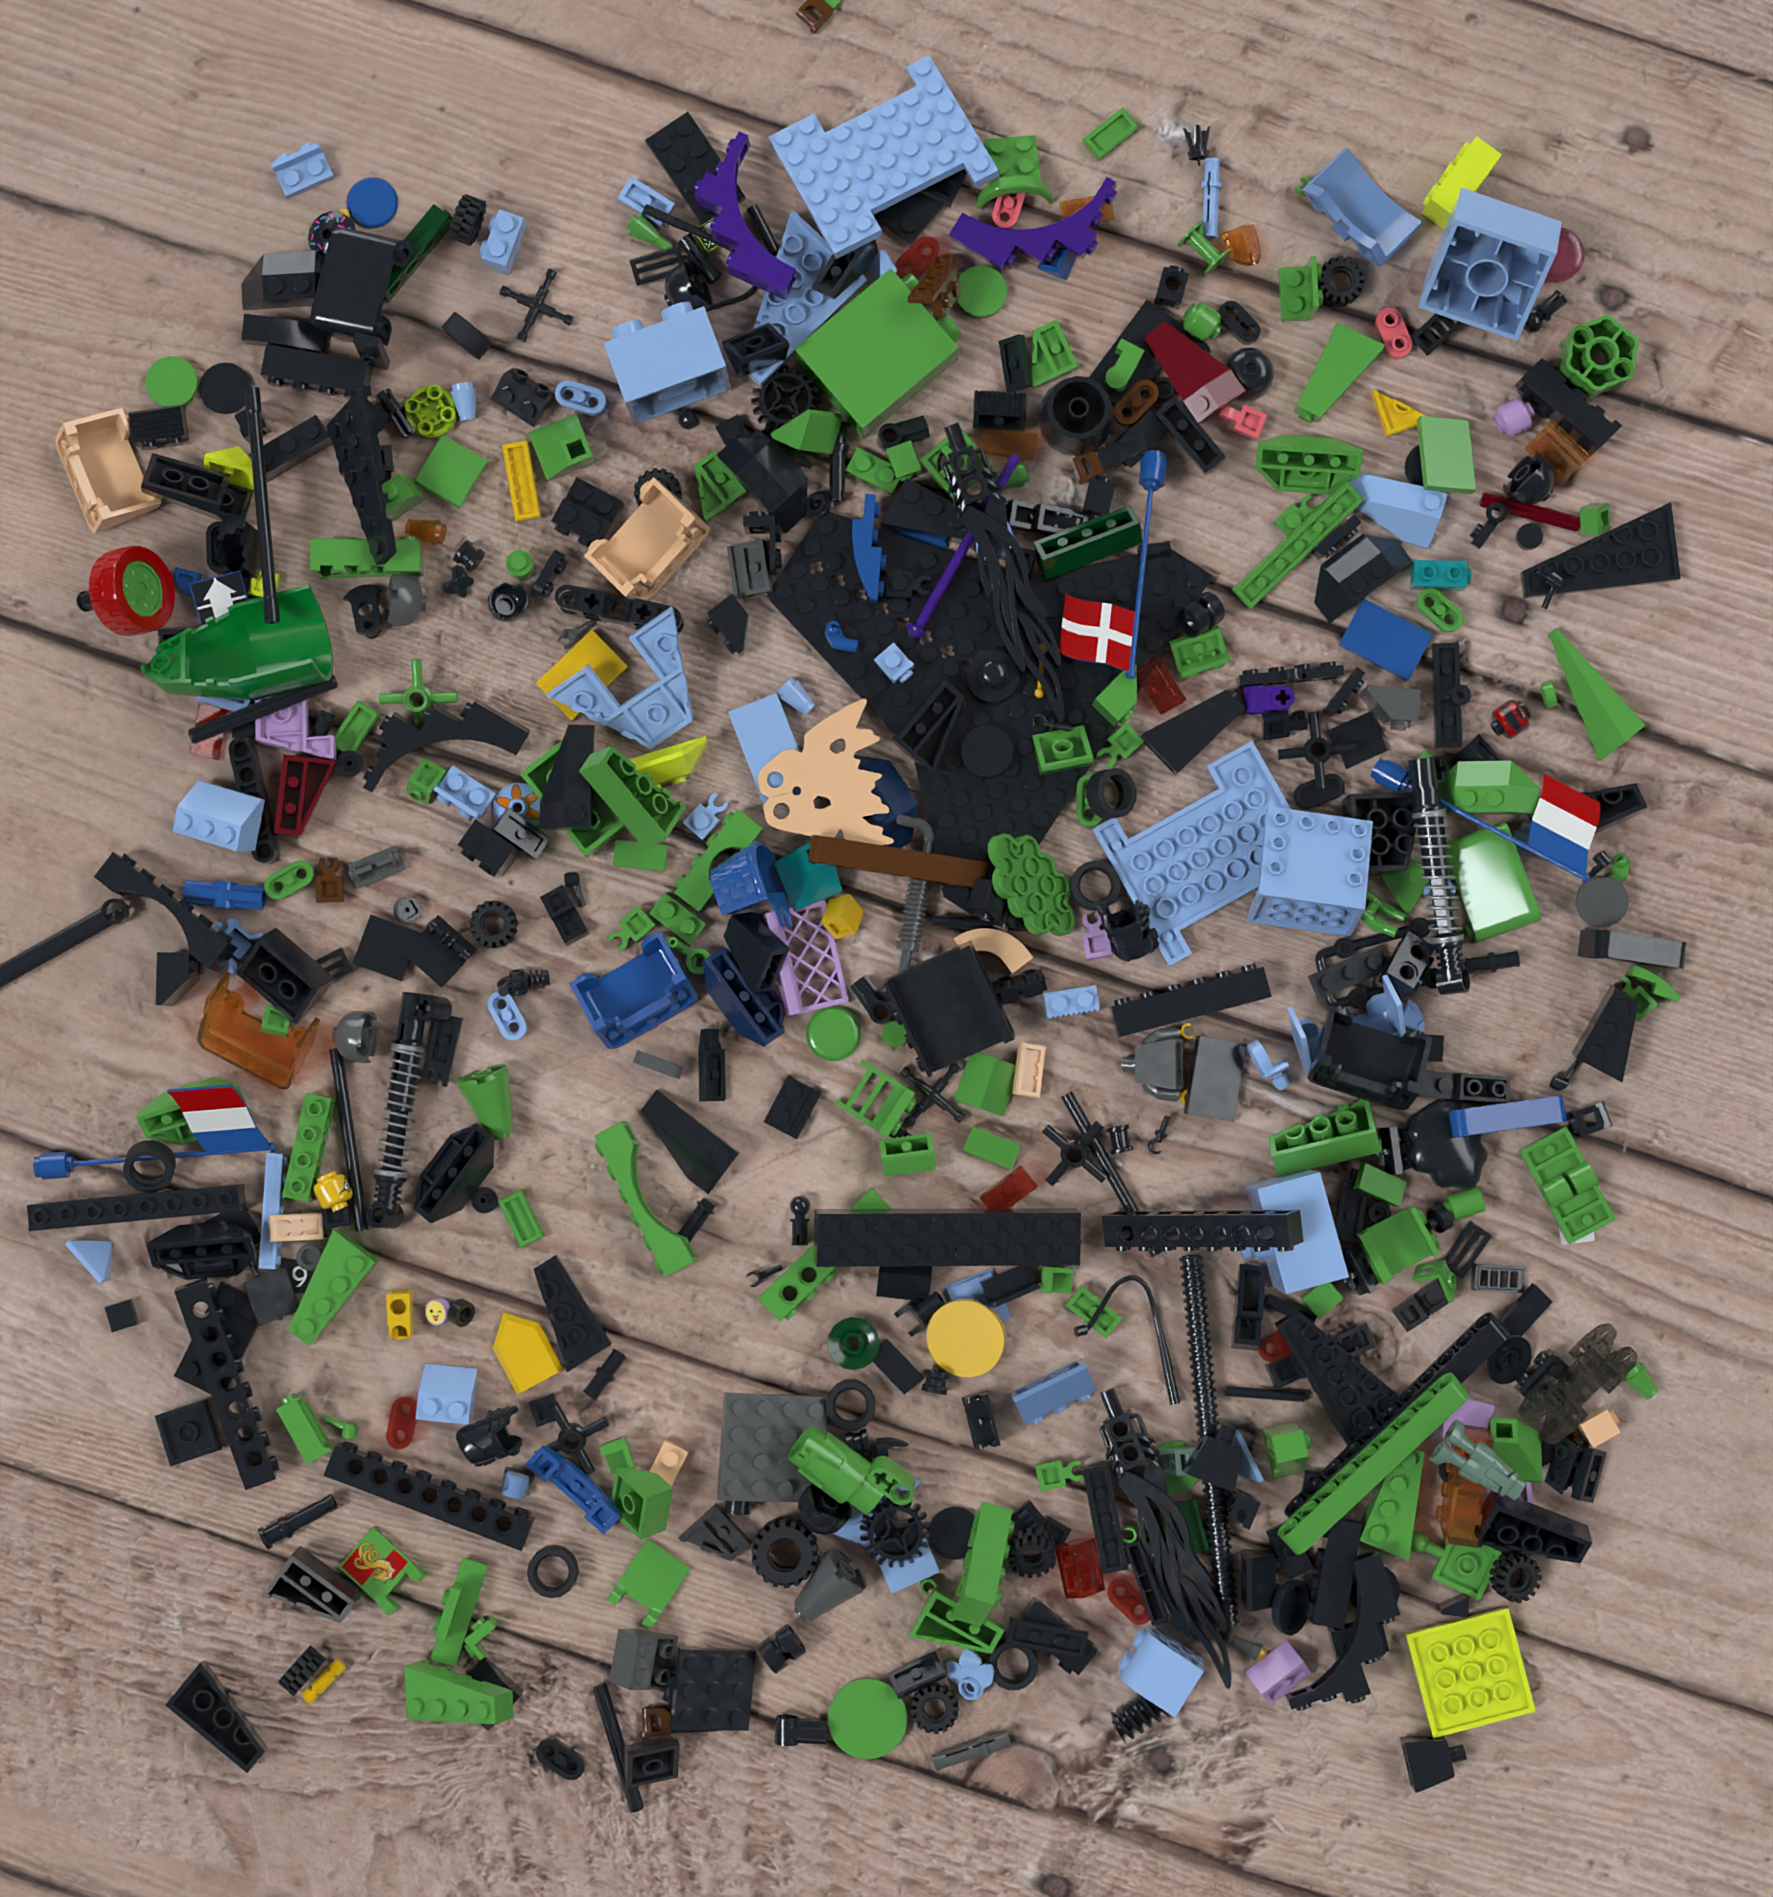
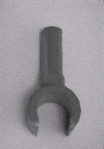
M589 620L574 630L564 629L558 641L562 638L568 639L569 641L565 644L564 649H570L576 637L593 626L592 622Z

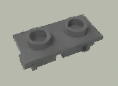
M397 845L347 864L350 870L348 871L352 881L354 880L357 889L406 870Z

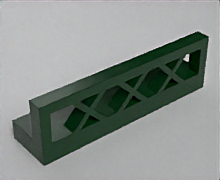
M433 204L403 240L414 245L412 255L406 266L398 267L393 265L385 295L387 301L390 302L450 230V224L453 219L451 214L445 209L442 211Z

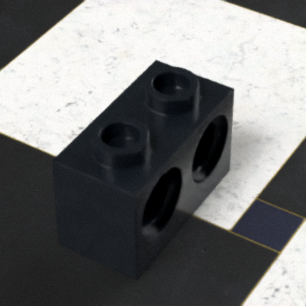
M1408 931L1399 940L1378 981L1383 984L1382 976L1388 975L1398 994L1406 997L1411 991L1416 992L1423 982V978L1420 977L1423 970L1427 971L1434 961V958L1431 956L1434 952L1431 944ZM1411 952L1415 953L1418 959L1414 958ZM1400 972L1404 973L1407 979H1404L1400 975Z

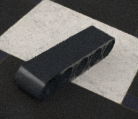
M235 738L230 742L228 752L237 791L251 796L257 794L259 798L265 799L261 820H264L266 827L262 833H258L255 851H251L256 861L266 865L273 864L279 859L280 849L277 835L274 834L275 827L257 748L251 741L245 738ZM242 744H247L248 753L243 757H239L237 754L238 747ZM252 769L254 777L250 782L245 783L243 774L246 770ZM269 845L271 855L263 859L260 855L261 848Z

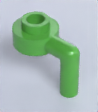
M675 937L669 938L668 945L686 958V966L689 971L695 975L704 976V968L699 967L698 962L701 959H706L711 954L702 948L692 950Z

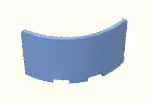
M1344 148L1302 189L1319 214L1324 212L1334 223L1331 228L1344 241L1348 238L1352 240L1359 248L1357 252L1379 267L1423 225L1420 219L1401 208L1373 182L1348 148Z

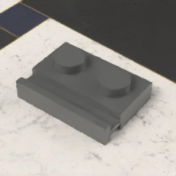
M762 539L735 546H727L734 597L739 599L741 597L773 592L766 541Z

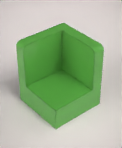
M911 440L886 449L888 461L892 465L896 478L899 479L913 473L916 476L921 474V467Z
M1042 1266L1040 1281L1042 1288H1040V1292L1070 1294L1072 1292V1279L1075 1269L1063 1266Z
M1330 1282L1311 1287L1299 1296L1310 1311L1319 1319L1343 1300V1297Z
M626 1435L600 1445L602 1457L605 1456L612 1474L615 1473L618 1467L630 1469L636 1467Z

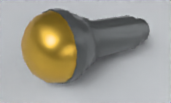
M1230 1634L1227 1642L1247 1652L1254 1661L1259 1662L1266 1657L1267 1650L1263 1644L1250 1643L1236 1635Z

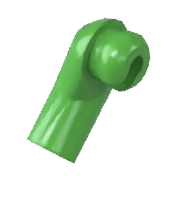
M1619 853L1614 856L1612 871L1607 877L1616 878L1620 883L1628 878L1630 860L1627 855Z

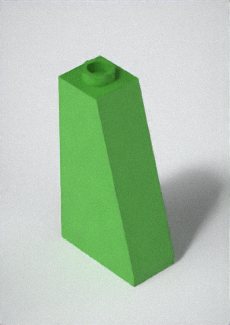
M1337 322L1293 412L1297 413L1298 418L1305 422L1312 423L1314 421L1317 423L1382 351L1384 344Z

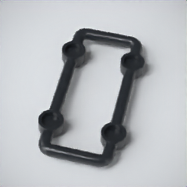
M1422 917L1414 918L1408 926L1398 928L1395 937L1378 933L1356 940H1350L1349 938L1337 939L1333 946L1323 948L1316 953L1315 964L1317 971L1327 968L1326 958L1336 956L1345 959L1352 956L1355 950L1400 939L1408 931L1423 938L1429 934L1430 929L1428 927L1435 924V920H1426ZM1429 968L1427 971H1424L1423 975L1420 976L1423 978L1420 987L1437 988L1436 973L1438 968ZM1384 987L1368 991L1355 988L1350 990L1345 997L1336 999L1334 993L1325 997V1000L1329 1006H1350L1353 1009H1361L1366 1006V1003L1372 996L1384 993Z

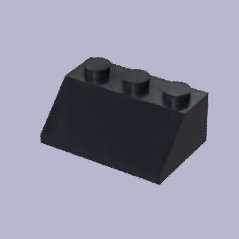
M274 928L257 940L237 972L240 978L295 1025L324 996L335 979L334 976L278 928ZM309 987L312 988L311 992L307 991Z

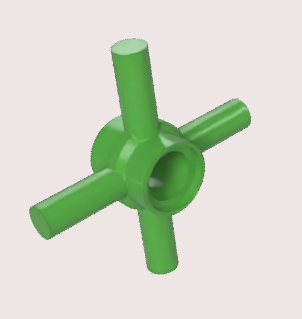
M416 658L411 659L412 686L405 693L379 694V703L405 704L409 710L414 712L415 723L423 727L424 724L419 721L432 703H458V693H432L429 687L423 685L422 661ZM414 692H419L423 695V704H418L414 701Z

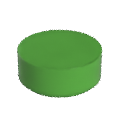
M1552 682L1541 683L1540 688L1545 706L1547 708L1557 706Z
M891 1021L884 1026L882 1037L887 1045L899 1047L906 1042L904 1035L907 1032L903 1024L899 1026L897 1021Z

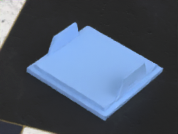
M992 1268L943 1287L948 1301L970 1298L993 1309L1001 1321L1011 1318L1006 1303L995 1308L988 1305L979 1281L995 1275Z

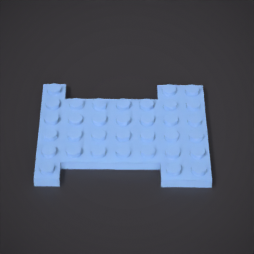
M929 55L906 67L907 73L916 87L827 132H824L815 114H812L768 137L771 146L836 259L883 236L882 230L873 215L963 169L966 170L976 188L999 177L996 165Z
M1253 741L1206 766L1218 790L1130 839L1127 838L1116 818L1110 819L1092 829L1109 862L1118 873L1119 879L1133 905L1135 906V901L1139 900V902L1142 901L1143 904L1149 906L1150 929L1155 928L1159 936L1158 949L1168 967L1192 954L1180 930L1259 887L1267 807L1290 809Z

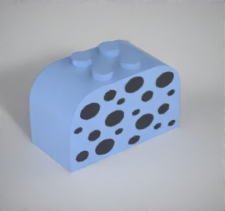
M1148 1625L1146 1630L1141 1628L1135 1636L1133 1651L1131 1653L1126 1651L1120 1660L1118 1667L1120 1669V1679L1141 1696L1173 1717H1176L1204 1672L1203 1658L1163 1631Z

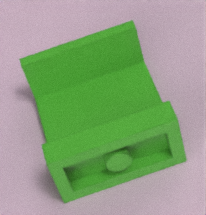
M1409 1206L1355 1234L1378 1282L1385 1283L1393 1279L1392 1276L1429 1256L1435 1257L1439 1255L1437 1250L1440 1246L1433 1233H1428L1424 1225L1427 1223V1219L1421 1209L1417 1210L1416 1207Z

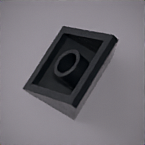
M770 323L722 341L723 348L738 379L786 360L789 350L788 340Z
M932 1266L879 1267L876 1296L923 1301L930 1293Z
M672 1736L620 1746L626 1789L678 1778L679 1741Z

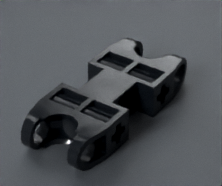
M573 585L560 586L555 593L556 603L567 615L603 623L611 622L626 625L637 630L671 607L637 598L633 600L613 596L603 591ZM574 596L573 602L563 604L566 597ZM617 605H625L627 607L626 613L621 617L613 615V610ZM673 607L675 618H677V632L680 634L684 628V621L680 611ZM646 613H648L649 616H646L645 619H643L642 616H645Z

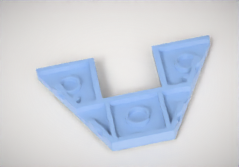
M672 606L629 636V640L659 679L620 705L588 664L550 690L546 695L547 698H553L571 707V710L581 712L589 719L603 726L607 725L621 732V735L629 739L637 740L639 744L649 749L654 748L692 722V708Z

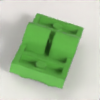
M1567 1126L1518 1150L1568 1244L1616 1220L1598 1186L1599 1181L1594 1170L1584 1160Z

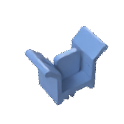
M235 917L227 920L228 928L224 927V924L219 921L214 924L218 929L224 930L233 937L231 942L238 947L233 955L238 959H242L252 947V944L239 934L238 931L254 941L265 935V933L251 934ZM231 956L228 960V974L237 975L239 971L238 961Z

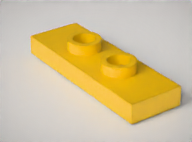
M528 441L503 444L502 450L515 522L542 518Z

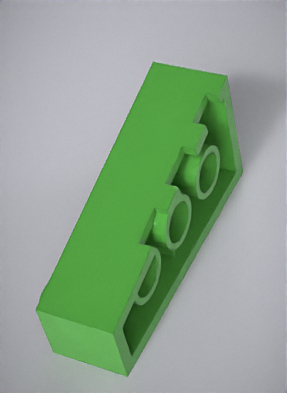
M613 746L590 754L579 770L644 848L666 840L686 808L683 802L673 800L668 790L665 788L660 789L652 783L653 778L647 773L641 774L637 771L636 765Z
M1359 1098V1101L1350 1105L1346 1102L1337 1106L1338 1110L1326 1116L1319 1114L1313 1117V1120L1308 1124L1301 1125L1299 1123L1268 1137L1278 1177L1381 1153L1382 1150L1370 1101Z
M425 1660L404 1666L407 1720L498 1724L514 1718L512 1690L486 1681L474 1680L472 1676L451 1672L446 1667H437Z

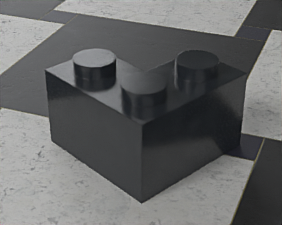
M476 819L457 844L463 849L461 851L463 856L472 862L475 859L479 860L481 863L478 867L493 877L496 874L504 876L521 853L519 849Z

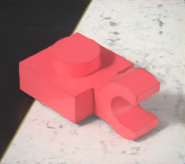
M1243 404L1240 411L1229 406L1224 407L1220 410L1217 418L1235 423L1233 431L1257 440L1267 414Z

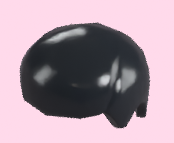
M502 583L492 589L488 596V610L497 620L502 622H514L520 619L529 605V595L520 584Z

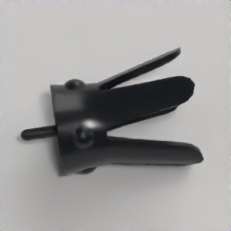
M1197 124L1194 127V140L1191 132H1188L1186 128H1183L1189 147L1188 159L1198 161V166H1200V160L1209 158L1207 144L1210 126L1207 127V131L1203 130L1201 132V127Z

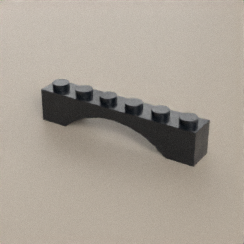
M112 852L94 878L109 890L122 897H145L156 900L164 905L181 925L187 939L189 953L207 968L219 973L238 949L231 942L233 937L222 929L216 931L211 927L214 922L203 914L197 916L192 912L195 907L186 900L181 899L178 901L173 897L175 891L164 883L159 886L154 882L156 876L145 868L139 870L135 867L137 861L126 853L121 856Z

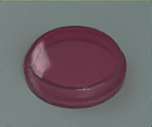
M1561 228L1557 254L1545 280L1563 282L1575 276L1581 269L1585 257L1584 247L1579 237L1572 231Z

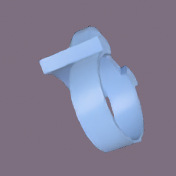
M1258 1040L1246 1046L1262 1078L1267 1080L1272 1077L1271 1082L1278 1090L1289 1086L1286 1073H1282V1071L1289 1068L1287 1061L1281 1060L1272 1065L1266 1051Z

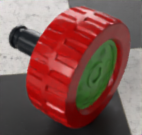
M142 546L123 547L106 552L96 560L89 576V590L79 592L76 603L83 612L95 611L102 624L118 635H142L162 628L170 619L175 605L174 583L166 564L155 552Z

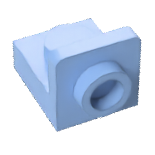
M892 643L874 659V662L893 684L898 681L904 683L914 674L911 671L914 668V663L908 660L895 643Z

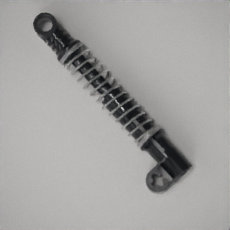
M1444 756L1408 760L1414 800L1412 818H1416L1417 821L1413 826L1418 828V833L1415 837L1419 838L1420 842L1416 847L1421 850V854L1418 857L1422 858L1423 862L1419 867L1424 869V874H1422L1421 878L1429 879V883L1424 884L1422 888L1431 890V893L1426 894L1424 898L1432 900V903L1428 904L1425 908L1434 910V913L1428 915L1427 919L1435 920V924L1430 925L1428 929L1437 931V934L1430 937L1431 947L1436 953H1439V956H1436V959L1440 960L1437 966H1441V969H1438L1436 973L1437 989L1440 995L1467 993L1470 990V976L1468 969L1465 966H1461L1464 963V959H1460L1463 953H1459V950H1462V945L1465 943L1464 935L1456 932L1463 928L1455 927L1454 921L1461 920V917H1453V911L1459 910L1460 907H1452L1451 901L1459 897L1450 896V891L1457 887L1449 886L1448 880L1455 879V876H1447L1451 875V869L1454 868L1449 862V859L1453 856L1448 855V849L1451 846L1447 845L1446 839L1450 836L1445 834V828L1448 825L1444 824L1443 820L1447 815H1445V805L1441 803L1438 783L1448 780V764Z
M402 992L397 1035L391 1044L394 1056L389 1058L393 1061L392 1067L388 1068L391 1071V1077L387 1078L390 1085L385 1089L389 1092L388 1098L384 1099L387 1102V1107L382 1109L390 1114L389 1118L381 1119L383 1123L388 1124V1128L379 1130L381 1133L387 1134L386 1138L378 1140L380 1143L385 1144V1148L377 1150L378 1153L384 1155V1158L375 1161L383 1166L379 1169H374V1179L376 1184L379 1185V1187H375V1191H378V1194H374L377 1201L374 1200L366 1212L367 1222L373 1228L396 1229L401 1225L404 1218L403 1209L397 1201L401 1200V1197H398V1194L402 1193L399 1187L402 1188L408 1177V1173H406L408 1169L401 1167L402 1161L410 1160L409 1158L402 1157L403 1151H411L410 1148L404 1147V1141L413 1140L411 1137L405 1136L406 1131L414 1130L413 1127L407 1126V1121L415 1120L414 1117L408 1116V1112H413V1110L417 1109L414 1107V1100L418 1099L415 1096V1091L420 1089L416 1084L417 1080L421 1079L418 1076V1070L422 1069L419 1066L420 1059L424 1058L421 1052H425V1043L422 1041L425 1021L444 1023L450 1018L452 1005L449 999L445 997ZM427 1005L430 1006V1011H427Z

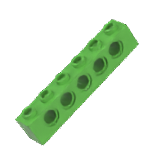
M871 1188L850 1209L892 1208ZM813 1244L758 1299L779 1321L783 1318L788 1321L799 1310L796 1307L798 1303L803 1299L808 1302L818 1292L815 1287L821 1281L826 1284L837 1274L834 1270L836 1267H816ZM806 1267L813 1268L817 1273L816 1279L811 1282L805 1281L801 1275L802 1270ZM786 1286H794L797 1289L798 1295L795 1299L788 1300L783 1296V1289Z

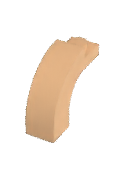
M989 928L974 929L964 932L953 939L957 946L971 940L976 952L982 951L995 955L1011 974L1033 959V956L1019 940L1000 930Z

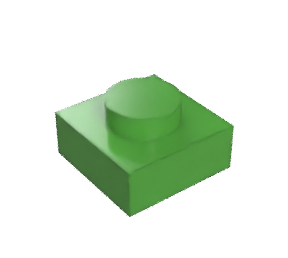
M266 1004L260 1032L286 1037L290 1020L273 1005Z

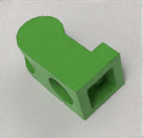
M1122 338L1115 350V353L1120 355L1115 366L1107 371L1104 380L1106 389L1112 393H1120L1126 388L1144 353L1143 349Z

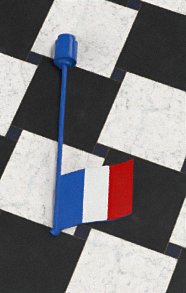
M1380 758L1377 761L1370 776L1375 779L1377 784L1393 792H1400L1401 790L1405 792L1407 788L1412 790L1408 769L1389 759L1385 761ZM1543 774L1542 793L1531 821L1529 843L1527 845L1441 799V803L1449 810L1582 879V883L1589 881L1590 876L1586 873L1588 852L1600 815V803Z
M232 1084L167 1090V1093L179 1105L191 1132L205 1149V1151L173 1153L175 1158L268 1150L273 1153L276 1150V1145L272 1142L269 1143L256 1126L245 1100ZM68 1152L43 1153L38 1157H34L33 1170L35 1177H41L43 1180L69 1178L70 1172H74L77 1166L124 1163L126 1157L74 1161L73 1156L69 1157ZM141 1156L136 1158L135 1162L159 1159L152 1156Z

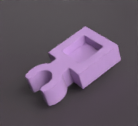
M1098 913V920L1095 924H1090L1087 915H1083V924L1089 930V933L1082 934L1087 961L1113 956L1107 932L1100 930L1103 924Z

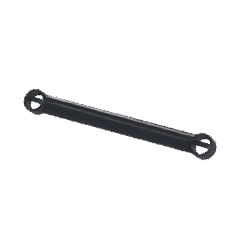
M109 899L103 903L100 909L1 963L0 988L110 926L123 924L129 918V906L120 899ZM111 903H121V908L107 914V908ZM124 912L122 918H120L119 920H110Z

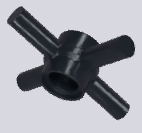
M1309 712L1308 719L1311 739L1305 743L1304 747L1278 749L1277 755L1278 760L1305 758L1307 762L1314 766L1316 790L1321 791L1327 789L1324 763L1329 760L1331 755L1357 753V743L1330 745L1326 739L1321 737L1319 713ZM1314 745L1322 747L1324 755L1321 757L1314 756L1311 753V747Z
M1096 1121L1080 1140L1072 1139L1069 1141L1049 1124L1045 1126L1041 1132L1061 1148L1060 1155L1062 1159L1045 1179L1047 1183L1054 1186L1070 1167L1078 1168L1081 1166L1100 1183L1107 1178L1108 1175L1088 1158V1146L1104 1129L1100 1122ZM1076 1147L1080 1149L1082 1156L1077 1160L1071 1159L1067 1154L1070 1148Z
M558 1402L552 1404L549 1409L561 1430L558 1434V1440L546 1445V1447L555 1452L562 1450L569 1455L575 1454L586 1475L593 1473L595 1468L583 1447L586 1444L587 1437L610 1426L608 1419L603 1417L582 1427L577 1423H569ZM569 1435H574L579 1440L576 1442H569L566 1439V1437Z

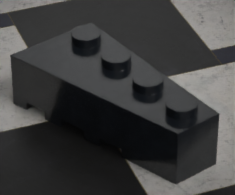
M1541 358L1515 384L1518 388L1517 392L1524 400H1530L1536 406L1537 413L1542 418L1549 419L1555 425L1554 429L1564 438L1567 437L1573 443V448L1580 455H1586L1589 458L1623 425L1617 420H1614L1612 423L1604 416L1606 412L1599 405L1596 407L1589 405L1585 397L1586 394L1579 388H1569L1567 386V378Z
M1636 783L1606 788L1600 791L1582 792V794L1600 803L1599 822L1595 834L1642 814L1648 807ZM1527 814L1530 821H1532L1534 814Z
M205 1660L198 1664L165 1704L166 1707L246 1773L255 1766L268 1750L264 1741Z

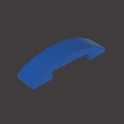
M542 1445L526 1462L525 1465L541 1480L545 1482L549 1479L586 1512L584 1518L602 1534H605L621 1517V1513L605 1492L580 1468L559 1453Z

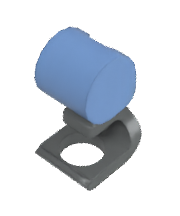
M506 1467L500 1486L502 1495L515 1499H524L525 1495L529 1496L535 1474L531 1471L515 1467Z

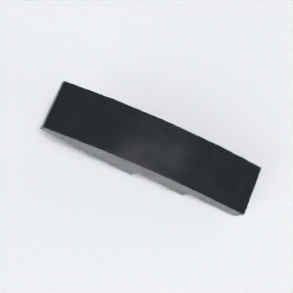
M986 498L981 500V507L985 502ZM1015 499L1005 502L1007 521L1011 529L1053 535L1087 522L1089 519V513L1044 503L1034 504Z
M1366 1322L1329 1336L1353 1357L1377 1347ZM1292 1353L1265 1364L1275 1389L1282 1388L1301 1378H1306Z

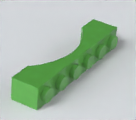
M620 1121L595 1135L594 1137L597 1141L595 1148L601 1157H605L609 1165L606 1168L610 1177L613 1180H617L621 1188L618 1190L619 1195L625 1204H629L632 1213H630L631 1219L636 1227L640 1226L644 1234L642 1240L649 1251H653L656 1257L654 1264L659 1273H664L665 1277L673 1276L699 1262L688 1239L665 1226L652 1213L645 1202L637 1175V1155L640 1144L628 1121Z

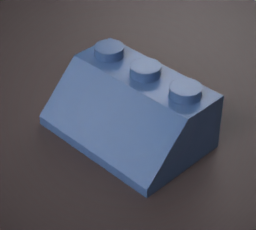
M1079 1359L1011 1392V1395L1024 1423L1030 1422L1031 1425H1035L1045 1420V1414L1053 1410L1057 1414L1070 1407L1068 1403L1076 1399L1079 1402H1083L1093 1396L1092 1392L1097 1389L1084 1361Z

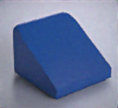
M1057 247L1058 251L1052 261H1046L1044 265L1039 263L1038 269L1057 278L1067 280L1076 257L1068 249Z

